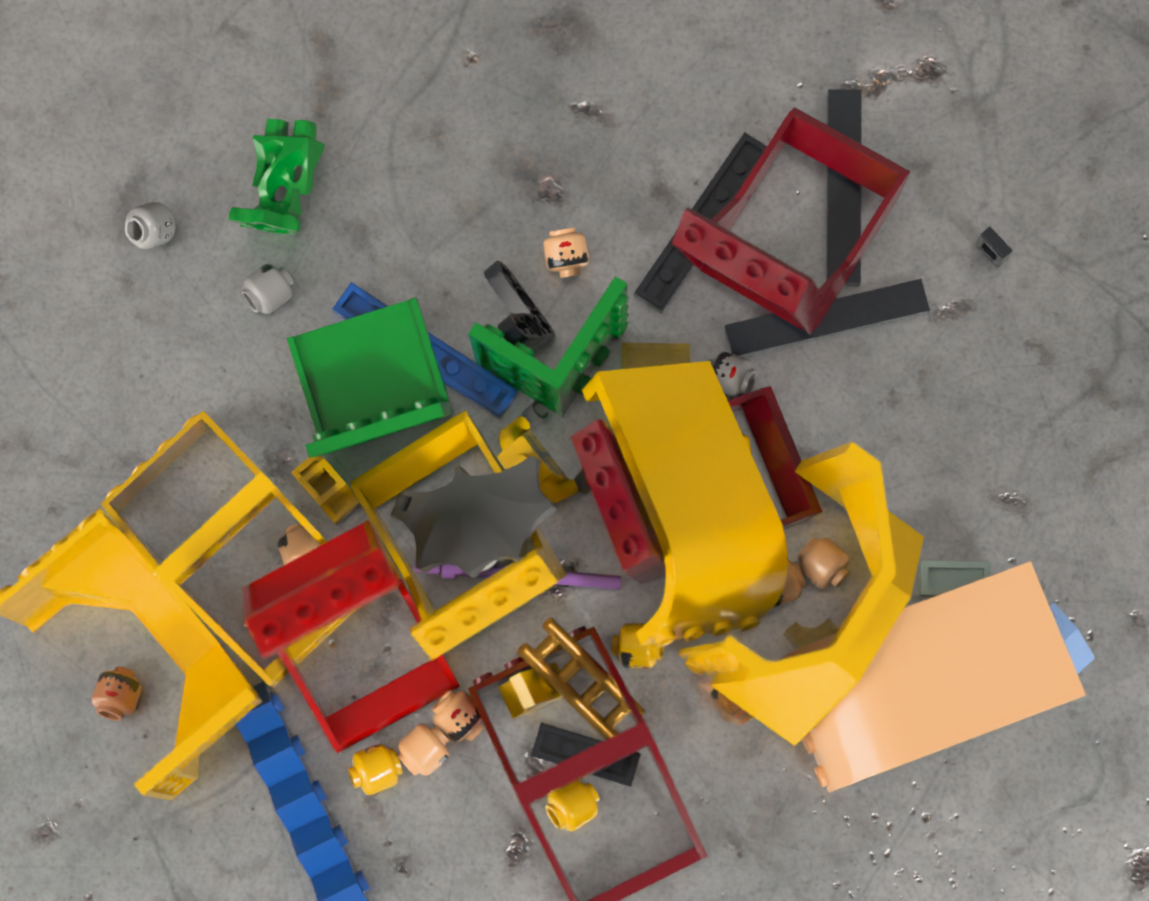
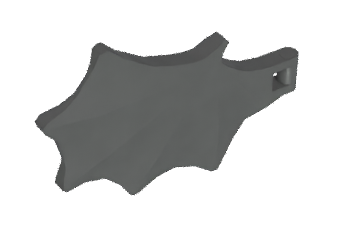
M530 456L521 463L504 471L481 476H470L465 469L458 465L455 467L453 480L439 489L430 492H416L405 489L400 492L390 516L401 520L413 533L416 544V568L423 573H427L437 566L450 564L459 567L472 578H476L486 566L495 560L512 559L518 562L526 557L529 537L543 520L557 511V505L547 499L540 489L538 477L542 462L536 457Z

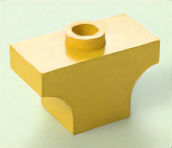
M322 456L308 457L291 472L336 525L360 505L354 492Z
M556 662L549 664L557 673L560 671ZM534 669L520 672L511 677L510 681L498 687L512 719L532 713L551 702L563 698Z

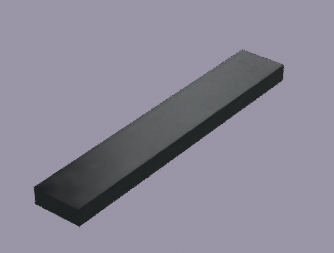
M828 89L827 125L861 144L862 90ZM828 166L826 281L846 260L861 236V185ZM861 259L844 286H860Z
M744 132L692 210L709 220L716 216L736 196L767 146ZM675 234L634 292V297L661 314L694 268L672 244Z
M917 279L835 299L821 323L811 335L774 313L726 324L724 329L730 353L746 357L928 314L930 308L922 279Z

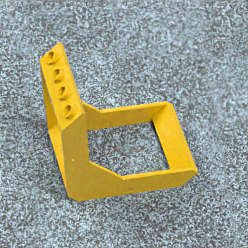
M466 410L349 482L354 494L405 578L422 619L421 622L409 630L432 660L567 576L540 528L537 527L530 536L536 548L527 553L526 557L518 562L514 561L437 610L376 507L477 444L495 473L504 471L488 442Z
M201 411L199 414L188 419L183 425V429L173 438L164 441L157 449V453L148 461L139 464L123 484L115 486L107 494L106 499L101 505L161 579L269 686L274 687L289 673L281 658L278 656L264 668L182 584L275 498L281 502L320 545L327 541L204 411ZM211 428L256 477L166 560L161 562L119 510L203 433ZM355 611L290 645L288 650L296 664L298 665Z

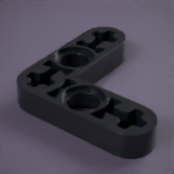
M497 260L484 271L486 280L511 313L497 325V328L504 334L503 338L512 345L519 342L528 348H542L555 337L551 325L505 264Z

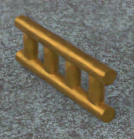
M552 617L548 618L543 623L542 628L549 635L535 649L528 643L522 644L517 653L606 740L619 734L614 727L630 712L610 674ZM560 645L572 658L557 673L544 659ZM583 667L596 681L580 695L568 682ZM606 690L618 704L603 717L591 705ZM634 699L643 716L645 709Z

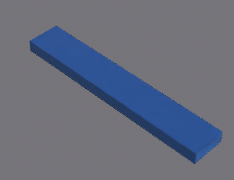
M351 282L332 310L347 320L388 307V305ZM429 333L445 385L500 420L519 391Z

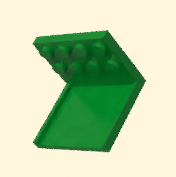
M616 276L613 278L554 370L533 358L534 352L527 346L519 342L512 345L503 339L504 334L496 327L488 323L483 327L475 322L468 333L476 363L516 388L522 394L534 401H539L540 405L563 418L577 394L584 395L582 389L592 379L590 374L596 365L601 368L611 353L608 346L614 337L619 340L629 325V322H627L629 317L627 313L629 305H627L629 296H627V283Z
M417 297L286 338L316 430V434L312 435L314 442L305 445L309 458L327 455L454 415Z

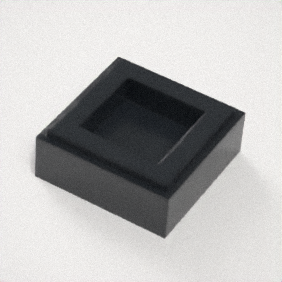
M990 226L981 233L976 242V245L998 267L1007 261L1013 252Z

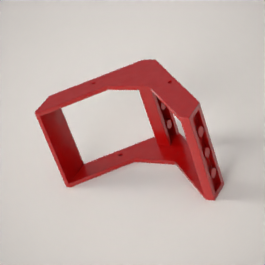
M369 520L243 587L245 622L263 659H266L275 653L278 654L337 754L435 701L449 690L453 691L460 687L444 654L335 713L326 716L290 654L288 646L395 588H398L417 624L422 621L411 594Z

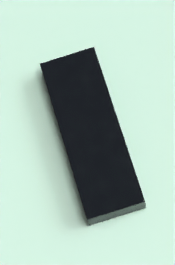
M541 722L531 756L558 764L603 741ZM635 752L591 775L631 787L641 753Z

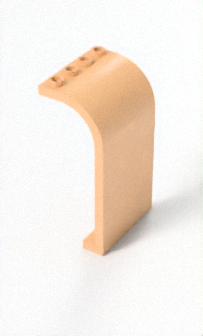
M1031 561L903 609L860 681L802 738L807 753H813L818 766L814 768L821 787L826 786L828 793L1086 696ZM836 633L797 649L780 660L826 649Z

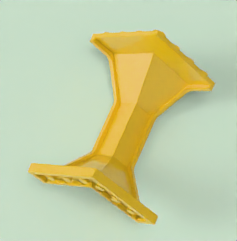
M849 442L804 459L795 471L847 510L872 577L828 648L770 662L762 659L736 639L727 635L723 642L682 648L678 653L680 657L686 660L684 665L689 670L700 676L703 674L713 679L710 683L712 688L794 746L862 678L911 598L924 540L923 535L887 510L881 462L854 442Z
M98 508L94 513L85 518L45 554L30 564L17 576L19 579L17 583L13 586L9 584L0 589V616L28 627L32 633H35L64 607L72 604L131 611L184 672L185 683L175 748L134 783V786L143 796L172 801L198 778L199 755L262 702L259 695L222 644L196 613L152 569L123 531L101 508Z

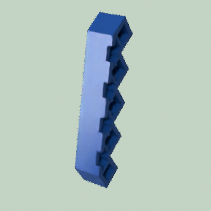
M264 681L252 686L262 702L235 725L247 743L254 767L269 790L277 815L290 834L296 856L311 879L317 900L369 901L366 891L371 889L364 872L362 870L357 872L345 847V845L349 844L346 833L341 825L335 826L324 802L328 798L326 791L319 779L314 781L303 758V755L307 754L305 747L298 735L293 737L281 712L285 710V706L277 691L271 693Z

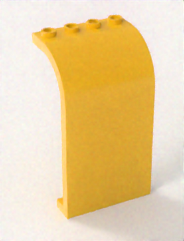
M702 361L598 371L582 389L586 402L601 401L659 539L665 560L666 585L664 597L657 613L636 633L640 645L656 643L657 647H662L677 639L684 638L686 642L702 637L704 634L712 633L716 637L724 635L732 629L740 628L744 632L757 627L760 624L759 620L775 606L782 594L788 570L787 542L779 515L711 362Z

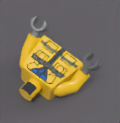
M534 401L522 412L521 416L501 430L498 441L503 451L497 455L498 460L505 469H508L530 456L539 459L542 462L539 469V484L541 491L547 499L553 503H558L576 495L578 491L583 494L591 491L583 468L574 479H569L534 433L529 430L530 427H536L548 417V412L540 415L535 410V406L540 403L539 401Z

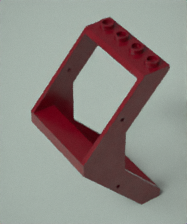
M794 107L787 114L736 196L711 220L687 207L683 212L672 244L696 269L811 335L821 323L899 199L911 171ZM785 143L884 198L846 260L819 289L811 277L730 232Z
M771 386L760 388L729 400L728 403L732 412L743 409L787 516V518L781 519L783 529L786 530L822 513L823 511L812 484L795 472L802 460ZM598 419L570 437L623 572L640 584L665 577V560L659 539L613 431L603 419Z
M581 626L568 634L579 645L592 640L636 724L635 726L520 782L480 695L509 681L516 674L533 668L522 657H518L504 665L506 670L494 676L492 672H488L473 680L474 685L469 687L468 690L511 786L569 901L579 900L531 804L645 747L648 748L692 842L693 848L587 900L620 901L708 856L658 746L595 627L586 629L585 626ZM558 645L544 660L546 662L566 653V651Z

